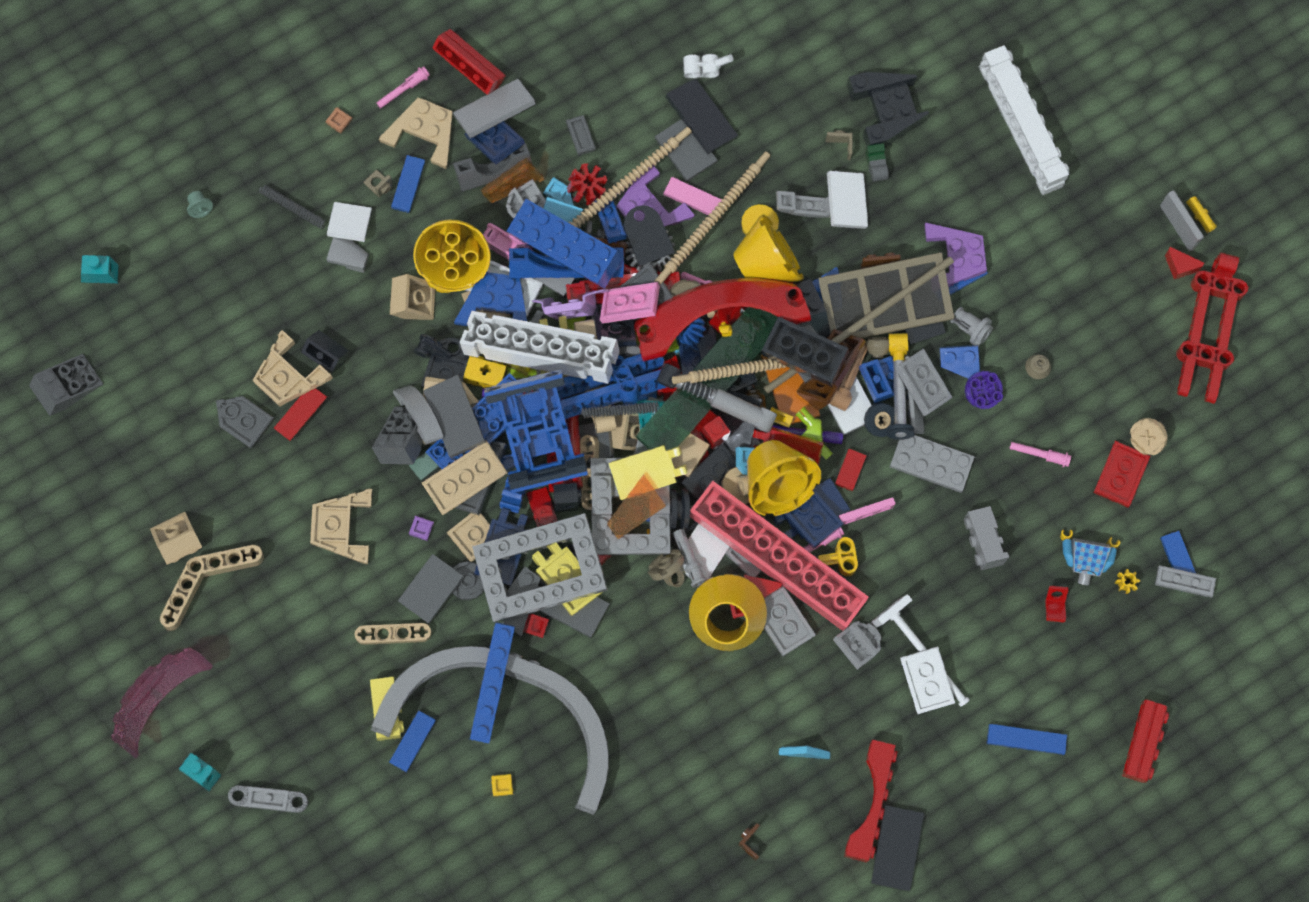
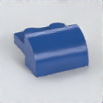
M891 356L881 360L876 359L859 366V370L874 403L886 401L887 398L894 396L893 359Z

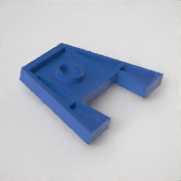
M486 272L485 276L475 283L454 324L468 326L467 322L472 311H476V309L512 314L513 319L527 321L520 278H509V275Z

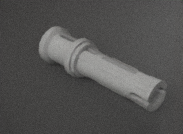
M677 530L673 533L680 552L684 556L685 572L690 576L692 588L699 587L708 579L703 575L701 563L695 558L685 530Z

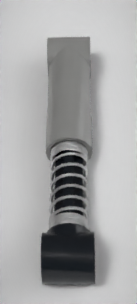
M666 363L663 364L656 380L659 384L674 389V387L682 388L683 391H688L687 393L691 392L692 395L695 394L697 397H702V400L703 398L706 399L710 406L752 424V426L759 430L770 433L777 417L776 413L753 405L719 388L717 390L711 389V387L707 388L702 383L684 382L673 384L672 377L683 374H681L680 369Z

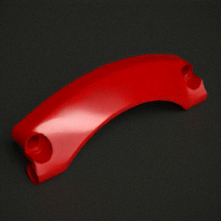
M762 278L729 279L704 284L666 300L657 306L656 316L640 318L635 322L634 327L640 342L639 348L644 362L664 357L672 342L685 327L699 317L718 309L740 306L757 308L797 325L811 321L809 308L801 289L794 283ZM791 289H796V294L789 297L788 292ZM642 325L649 326L646 332L639 331Z

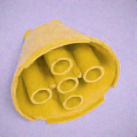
M442 220L433 223L419 235L415 243L413 254L415 267L420 276L422 275L428 281V284L437 289L449 292L469 289L485 276L489 268V245L483 234L466 222Z

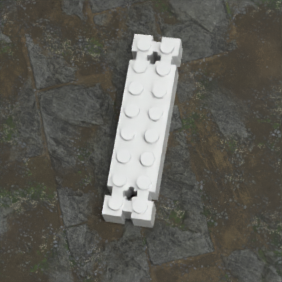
M1004 45L984 53L979 69L984 79L987 80L988 87L1032 175L1037 180L1036 183L1041 194L1045 195L1062 188L1065 183L1064 180H1067L1069 176V168L1066 163L1060 161L1061 152L1058 147H1055L1053 136L1050 131H1047L1045 120L1041 114L1039 115L1036 102L1033 98L1031 99L1028 86L1025 82L1023 83L1020 77L1019 68L1012 65L1013 57L1011 52L1007 51Z
M476 311L471 312L467 322L469 331L464 330L460 340L464 355L479 357V354H484L485 359L548 372L562 369L563 375L587 379V376L590 375L593 376L594 381L609 383L613 372L611 363H616L620 352L617 339L602 336L601 340H596L593 334L493 315L492 319L487 318L486 313Z

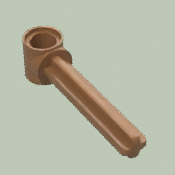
M866 344L861 348L829 402L830 405L844 412L852 400L850 389L867 352Z

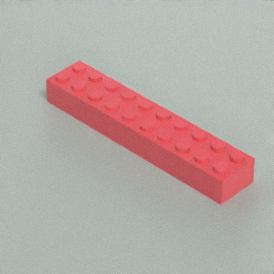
M714 481L711 482L690 510V517L776 582L782 583L784 588L842 631L847 628L869 598Z

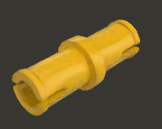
M1196 196L1186 202L1194 213L1195 220L1201 223L1206 233L1213 231L1217 227L1208 215V210L1203 208Z

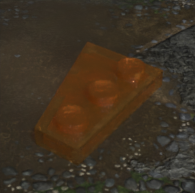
M525 158L494 181L488 183L481 189V192L493 203L509 196L511 190L514 188L518 189L532 179L541 182L545 178Z
M644 474L607 522V525L617 539H620L666 507V504Z

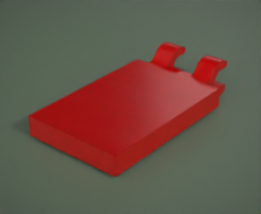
M775 427L771 428L770 433L754 429V438L764 440L763 443L772 440L780 441L813 459L819 466L823 442ZM754 444L751 448H756L759 445Z

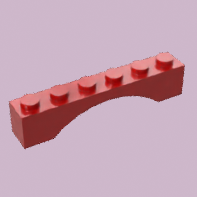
M873 739L870 742L866 763L873 779V802L864 823L848 837L844 857L868 862L869 858L873 859L875 847L872 845L874 839L878 838L880 831L877 823L878 819L882 820L884 808H881L883 800L886 801L889 789L885 788L887 781H891L893 770H890L891 762L895 763L897 751H894L895 745Z

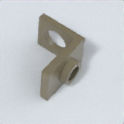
M841 130L827 132L826 142L848 143L847 160H850L852 156V133H845Z
M375 170L364 181V184L379 198L383 194L388 193L393 185L391 176L388 174L384 177L378 170ZM374 178H380L382 181L376 187H373L371 181Z

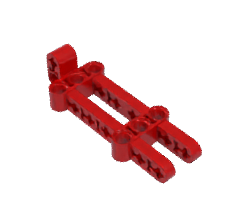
M1220 252L1214 260L1211 272L1199 271L1191 280V287L1197 292L1188 340L1183 342L1176 351L1177 358L1183 362L1177 395L1188 396L1194 367L1198 365L1210 368L1204 401L1215 404L1222 372L1228 369L1234 361L1233 354L1227 348L1236 303L1248 291V285L1245 281L1232 278L1239 263V257ZM1197 279H1202L1205 284H1200ZM1216 283L1221 284L1223 289L1217 288ZM1234 288H1239L1241 294L1236 293ZM1209 295L1225 299L1215 347L1200 343ZM1183 348H1187L1190 351V355L1185 354ZM1201 353H1206L1209 359H1204ZM1220 357L1225 358L1227 364L1222 363Z

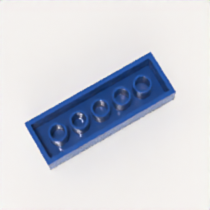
M525 199L507 229V232L515 238L603 289L606 288L624 258L614 248L528 199Z

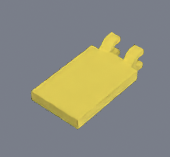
M665 445L609 462L608 464L620 499L623 500L676 483V476L687 474L686 464L674 468L671 459L682 454L680 447L677 446L666 450Z
M557 543L548 545L547 548L553 555L546 560L539 551L532 555L533 561L539 566L536 572L546 585L582 575L578 560L567 546L561 549ZM603 592L562 605L573 616Z

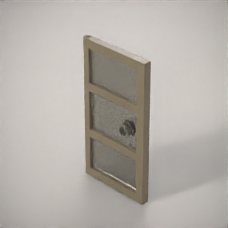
M942 252L819 277L823 305L827 311L831 333L834 329L843 332L943 261ZM945 269L852 335L866 338L954 319L955 315L952 309Z

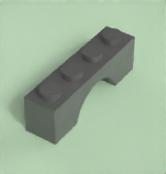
M526 144L519 147L496 165L494 163L479 164L471 158L453 163L461 191L533 169Z

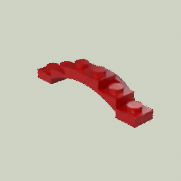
M679 272L671 273L665 279L664 283L669 290L676 282L680 281ZM636 273L623 274V277L611 278L605 289L621 288L620 286ZM590 280L566 284L568 303L569 300L573 299L583 301V295L586 292L602 290L603 288ZM604 293L595 294L596 304H602Z

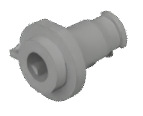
M962 307L956 310L954 313L956 318L951 320L952 324L955 323L961 330L971 336L970 343L978 345V347L987 340L993 329L991 326L992 320L985 318L981 321L973 314L964 311Z

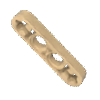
M585 435L580 440L581 454L584 453L586 463L589 458H599V440L595 436ZM591 441L592 445L587 446V443ZM586 452H593V455H586ZM587 467L588 475L582 476L581 503L586 510H592V503H588L592 499V493H588V491H592V489L587 485V480L591 477L590 469Z
M425 623L365 625L358 627L355 631V639L363 645L425 642L431 637V629ZM402 628L407 629L409 632L408 636L404 639L397 636L398 630ZM410 628H414V632H419L421 628H424L428 633L424 637H421L420 634H414L415 638H411L412 632ZM375 629L374 635L376 640H372V636H366L365 640H362L358 634H362L363 630L366 631V634H372L371 630ZM381 629H386L389 632V636L386 639L378 637V632Z

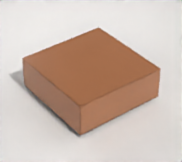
M336 107L326 120V124L342 133L352 121V117Z

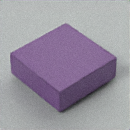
M415 516L409 535L428 541L434 522Z

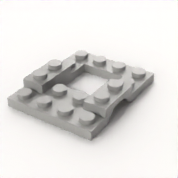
M591 458L592 536L598 555L670 554L669 485L633 496L649 497L650 534L612 535L611 498H620L608 463L621 458Z

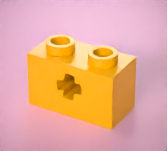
M469 356L463 376L464 383L483 388L495 386L505 378L507 367L502 362H490L481 356ZM485 370H489V373L483 375V372H485Z

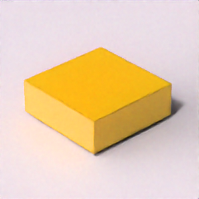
M511 774L491 776L493 797L513 795Z

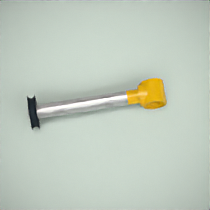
M908 333L889 334V353L893 356L895 425L887 427L886 430L888 432L887 437L895 440H904L915 436L913 432L915 428L912 425L906 424L905 384L895 369L897 365L905 361V355L908 352Z

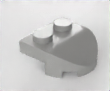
M533 179L518 189L514 188L509 193L506 207L512 218H515L525 199L542 208L544 207L546 200Z
M854 622L833 639L857 670L869 662L881 649V635L870 623Z

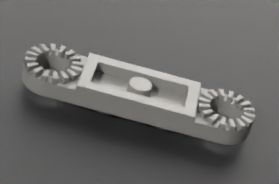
M234 786L228 793L229 801L233 805L240 807L300 813L308 806L307 797L300 792ZM240 790L244 793V798L237 802L233 799V794ZM296 797L303 799V805L300 808H295L292 805V801Z

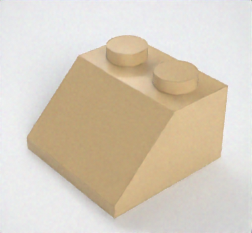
M409 274L392 278L390 315L403 319L433 320L435 289L428 286L427 280Z
M630 411L629 415H627V412L626 415L624 413L623 415L620 413L619 416L618 414L617 416L614 415L616 430L611 431L613 448L635 451L640 433L639 415L636 413L634 415L633 412L631 415Z
M185 512L150 528L156 545L167 565L177 562L180 558L193 554L202 548Z

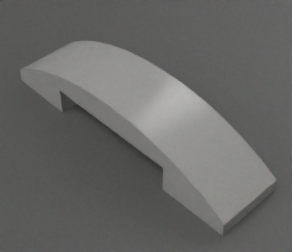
M776 192L777 210L805 217H830L829 196L827 198L798 196L795 195V192Z
M410 385L393 390V394L400 405H405L417 424V431L425 444L443 439L441 428L432 409L415 387Z

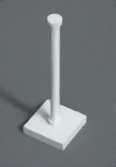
M907 594L890 605L873 619L871 623L876 628L883 625L889 619L891 621L894 620L919 652L927 650L900 616L901 613L899 611L912 601ZM947 675L952 693L959 701L958 704L961 707L970 699L962 694Z

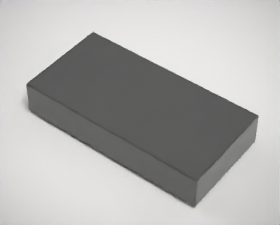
M584 115L566 120L577 155L580 156L596 151Z

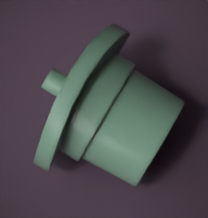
M194 191L187 197L189 202L187 212L191 217L202 218L211 212L213 203L210 199L204 198L202 192Z

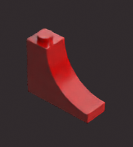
M690 394L680 401L681 406L694 425H697L701 435L710 445L711 449H714L728 439L730 430L721 417L716 416L700 397Z

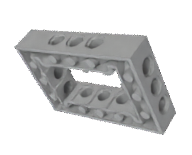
M585 513L472 546L494 623L608 591ZM572 538L582 573L581 576L510 597L506 596L507 589L502 582V571L497 564L498 559L507 560L511 556L521 553L528 554V551L541 547L545 549L548 545L558 542L565 543Z

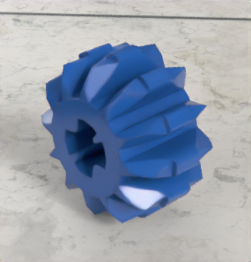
M699 317L685 327L676 337L679 342L692 346L694 342L699 343V338L704 337L702 333L707 330L704 327V320Z

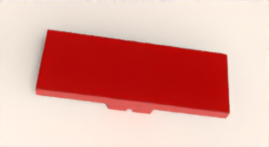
M316 388L301 395L274 429L291 441L327 397Z
M547 487L526 493L537 527L557 522Z

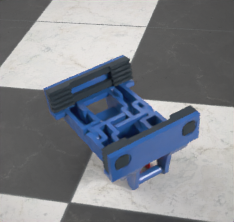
M562 369L485 388L484 394L487 404L499 403L516 470L508 472L511 493L588 475L584 453L574 454L557 387L564 386ZM539 424H544V425H542V426L530 428V431H529V427H531V426H535V425H539ZM556 452L558 461L539 466L534 465L533 457Z

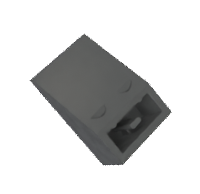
M81 354L34 374L29 386L49 416L75 404L101 387L103 383L85 356Z
M406 407L393 408L372 446L381 464L413 465L421 451L423 439L417 431V424Z

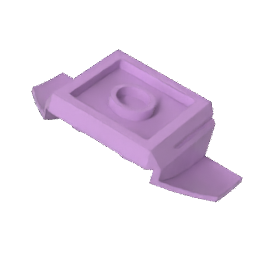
M609 290L589 291L583 295V301L573 299L569 300V303L566 304L554 302L553 298L532 300V302L541 303L545 315L557 321L559 320L558 317L566 316V319L594 315L596 309L595 294L606 293Z

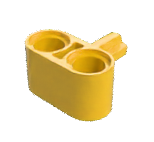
M843 537L838 541L835 553L818 556V559L827 566L837 564L843 576H852L858 567L853 540L848 537ZM847 544L850 550L847 552L842 551L840 545ZM849 562L853 565V569L846 570L843 564Z

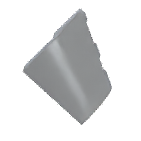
M333 237L326 260L330 263L345 266L346 269L364 273L369 254L352 240Z

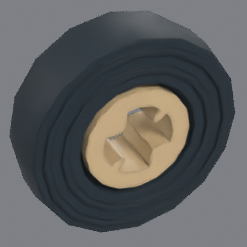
M877 403L870 406L864 416V425L867 431L873 436H887V427L895 425L894 408L885 403ZM879 416L883 417V424L878 423L880 421Z

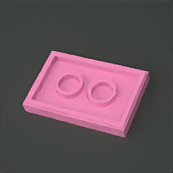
M658 282L608 289L609 292L604 293L600 321L602 323L656 316L660 285Z

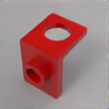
M1049 586L1045 599L1046 621H1066L1065 601L1068 587ZM1055 591L1063 593L1059 597H1055L1052 595V593Z

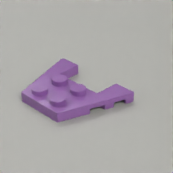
M652 165V169L648 168V172L644 171L645 174L640 175L639 179L636 178L637 181L633 182L616 206V209L624 219L627 213L634 207L649 206L658 212L664 227L676 225L679 222L691 220L695 217L685 203L681 204L671 213H668L646 187L647 184L660 176L659 171L654 165ZM636 211L634 218L637 221L644 220V214L641 211Z
M925 223L926 242L946 241L947 257L950 256L954 261L953 264L948 266L949 273H946L948 287L962 280L966 281L986 273L987 268L982 235ZM938 274L930 279L932 293L940 289Z

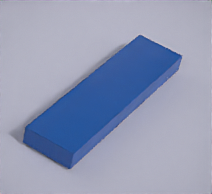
M989 724L987 744L1065 755L1067 735Z

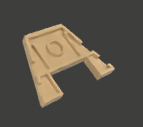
M417 98L380 136L379 141L395 148L403 131L437 145L431 158V163L447 169L453 113L448 109Z
M283 330L280 331L277 342L272 345L269 356L263 361L253 379V382L279 407L333 379L331 374L321 365L306 378L294 369L282 357L295 344Z
M372 489L313 504L310 543L360 563L368 564L369 546L349 545L351 507L371 508Z

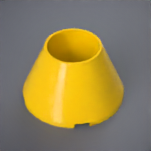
M765 214L759 216L733 253L735 261L744 277L785 282L802 280L803 274L799 275L798 270L801 269L799 263L780 231L777 232L771 226L774 223Z
M772 440L760 444L750 453L747 459L750 505L757 513L764 516L766 513H773L774 516H778L795 510L809 500L814 494L813 489L816 484H820L821 470L813 459L780 441Z
M724 574L706 580L697 588L690 602L689 619L695 634L702 642L717 650L734 651L747 647L759 637L766 623L767 608L761 591L751 581L738 575ZM732 604L744 613L746 621L736 630L723 631L713 625L709 618V613L718 605Z

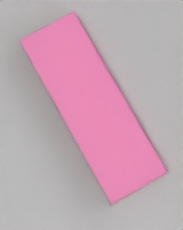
M671 177L664 191L665 196L682 204L685 203L687 206L706 215L715 210V206H718V203L721 202V199Z
M892 497L839 515L838 518L845 525L893 509L895 501Z

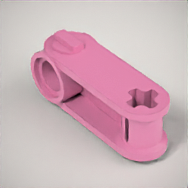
M487 224V229L483 236L489 248L509 260V248H529L533 251L531 246L494 224Z

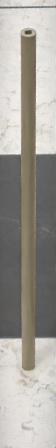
M949 256L831 341L838 344L953 264V259ZM790 368L763 387L767 394L797 374V371Z

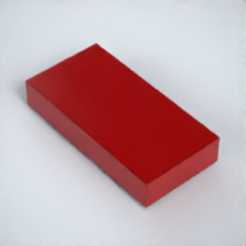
M848 449L835 485L853 491L867 455Z

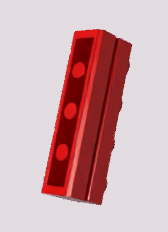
M449 29L437 37L432 49L485 94L489 95L500 87L505 75L455 32Z
M1149 700L1142 701L1124 766L1123 777L1141 783L1152 779L1154 774L1152 763L1153 760H1157L1159 755V749H1156L1157 744L1162 741L1164 731L1161 730L1163 723L1166 724L1169 717V712H1166V705Z

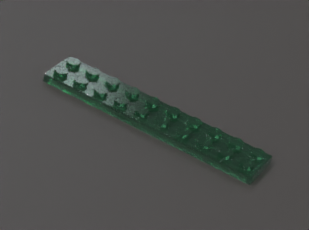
M747 307L731 325L732 336H722L692 371L716 369V367L721 366L725 367L727 365L752 362L763 349L777 317L770 312ZM726 376L725 378L698 381L697 383H702L707 388L711 387V389L716 390L719 388L726 392L739 376ZM676 388L635 437L647 449H653L665 445L666 450L677 447L712 408L710 403L704 398L702 400V397H697L695 394L692 395L691 392L683 391L682 388Z

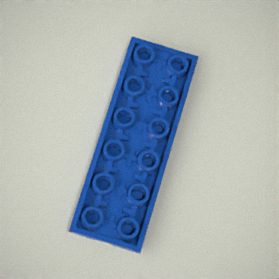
M509 373L497 385L515 381L516 379ZM484 396L472 409L485 441L487 440L488 444L491 445L506 429L499 403L487 404ZM441 439L436 441L426 453L441 469H444L471 450L450 458Z

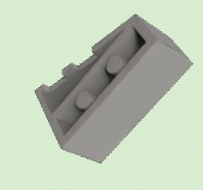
M991 507L969 511L966 514V518H964V524L966 529L970 530L971 536H969L971 547H974L976 555H974L976 565H980L981 570L1004 565L1009 555L1007 552L1003 553L1001 546L1003 539L998 535L996 529L998 526Z

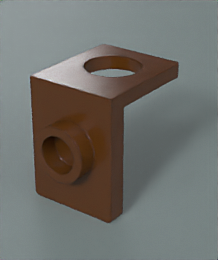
M758 823L752 829L748 827L741 835L743 839L738 844L755 861L759 856L745 843L760 827Z

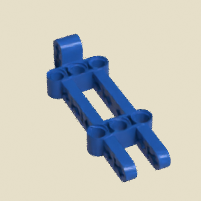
M641 354L626 359L618 355L616 363H611L613 372L609 383H613L612 385L560 400L565 420L580 415L582 407L584 411L585 407L588 411V407L591 410V407L593 409L596 407L597 409L598 406L600 408L601 406H609L618 402L630 404L631 406V404L634 405L638 402L639 396L666 388V386L654 382L657 380L661 369L635 378L633 377L661 367L664 363L663 357L648 360L645 363L642 360ZM590 375L587 376V379L568 376L564 377V386L557 387L561 399L609 383L594 381L593 376ZM539 424V425L531 426V427H529V431H530V428L542 426V425H544V424Z

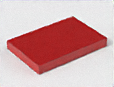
M1115 441L1093 493L1129 508L1150 455L1142 454L1134 448Z

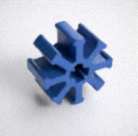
M507 476L500 508L519 513L526 490L511 493Z

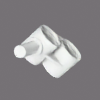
M708 54L702 56V61H700V57L697 55H687L683 58L684 76L686 78L719 76V68L724 64L732 62L733 56L729 54L718 59L717 55Z

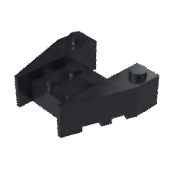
M865 72L849 76L847 88L851 100L856 101L870 97L878 124L865 127L863 137L866 147L884 144L885 148L896 139L903 137L913 128H917L926 122L929 112L916 113L908 87L915 85L917 75Z

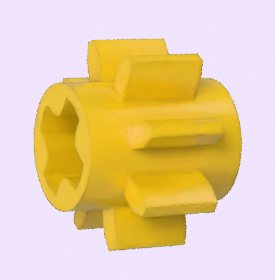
M1126 569L1124 575L1121 572L1117 574L1120 579L1114 583L1119 585L1118 591L1124 590L1126 594H1129L1130 589L1133 591L1138 589L1135 584L1139 583L1140 580L1136 579V572L1132 574ZM1127 578L1130 580L1129 584L1124 583Z

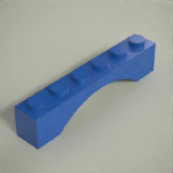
M509 248V278H584L550 257L535 253L529 248ZM614 248L624 256L623 248ZM624 258L612 278L623 277Z
M495 623L470 740L484 743L490 742L515 629L513 625Z

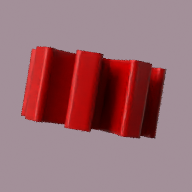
M585 163L581 165L579 171L574 169L568 179L570 183L567 187V192L578 191L573 199L576 203H579L582 196L585 195L586 205L588 206L592 205L595 198L600 199V196L604 194L606 188L603 187L607 182V177L595 178L601 168L595 166L591 174H589L588 164Z

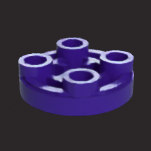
M979 371L971 375L966 382V398L976 408H992L1003 398L1002 383L995 373Z

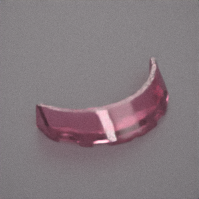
M184 648L183 652L173 656L168 654L161 658V663L157 666L147 668L136 679L135 683L129 687L121 699L120 703L122 706L113 717L115 726L114 734L111 737L116 744L135 759L139 756L138 744L143 727L158 703L173 688L187 678L202 671L210 670L213 667L207 659L192 648Z

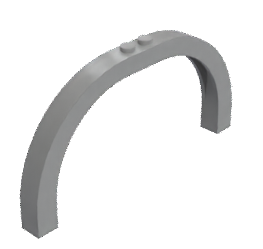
M457 647L431 654L409 667L398 677L384 696L371 731L390 737L402 706L414 690L431 677L447 670L462 667L486 668L490 648ZM509 654L505 674L535 685L554 695L571 711L580 725L585 738L588 758L585 781L575 808L594 815L603 793L608 771L607 741L599 717L587 698L567 679L540 666V663L534 660L526 661L518 654Z

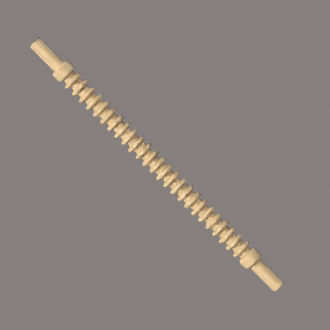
M686 127L674 138L668 139L667 143L663 144L664 147L660 146V150L656 149V153L653 152L652 156H648V160L644 159V163L641 162L640 166L632 169V173L629 172L628 176L625 175L624 179L616 182V186H612L613 189H608L609 192H604V196H600L601 199L597 198V202H592L593 205L588 206L589 209L585 208V212H580L581 215H577V219L573 218V222L568 223L581 228V224L584 225L585 221H589V217L593 218V214L596 215L597 211H601V207L605 208V204H609L608 201H613V198H617V194H621L620 191L624 192V188H629V185L633 184L632 181L636 182V178L639 179L640 175L645 174L644 171L648 172V168L652 169V165L660 162V158L664 159V155L667 156L668 152L676 149L679 143L692 133L691 129Z
M764 152L755 164L750 165L749 170H746L743 177H740V180L727 192L724 199H721L718 206H715V210L708 214L705 221H702L699 228H696V232H693V235L680 247L677 254H674V258H671L666 263L665 269L655 279V282L661 285L671 273L677 270L680 263H683V259H686L690 252L693 251V248L702 240V237L706 236L705 233L712 229L715 222H718L721 215H724V211L731 207V204L734 203V200H737V197L746 189L749 182H752L755 175L760 173V168L770 158L768 152Z
M763 359L762 361L745 362L739 365L716 367V369L690 371L685 375L673 376L672 383H697L698 381L702 382L720 379L721 377L725 378L726 376L757 373L758 371L780 369L787 366L771 359Z

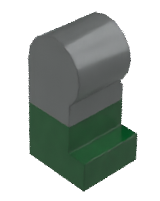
M884 144L867 146L865 152L872 182L888 180Z

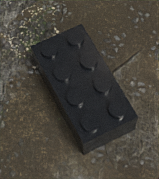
M778 317L762 349V354L773 361L833 387L849 354V350L847 347Z

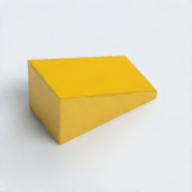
M771 407L770 411L777 414L774 422L789 428L794 416Z

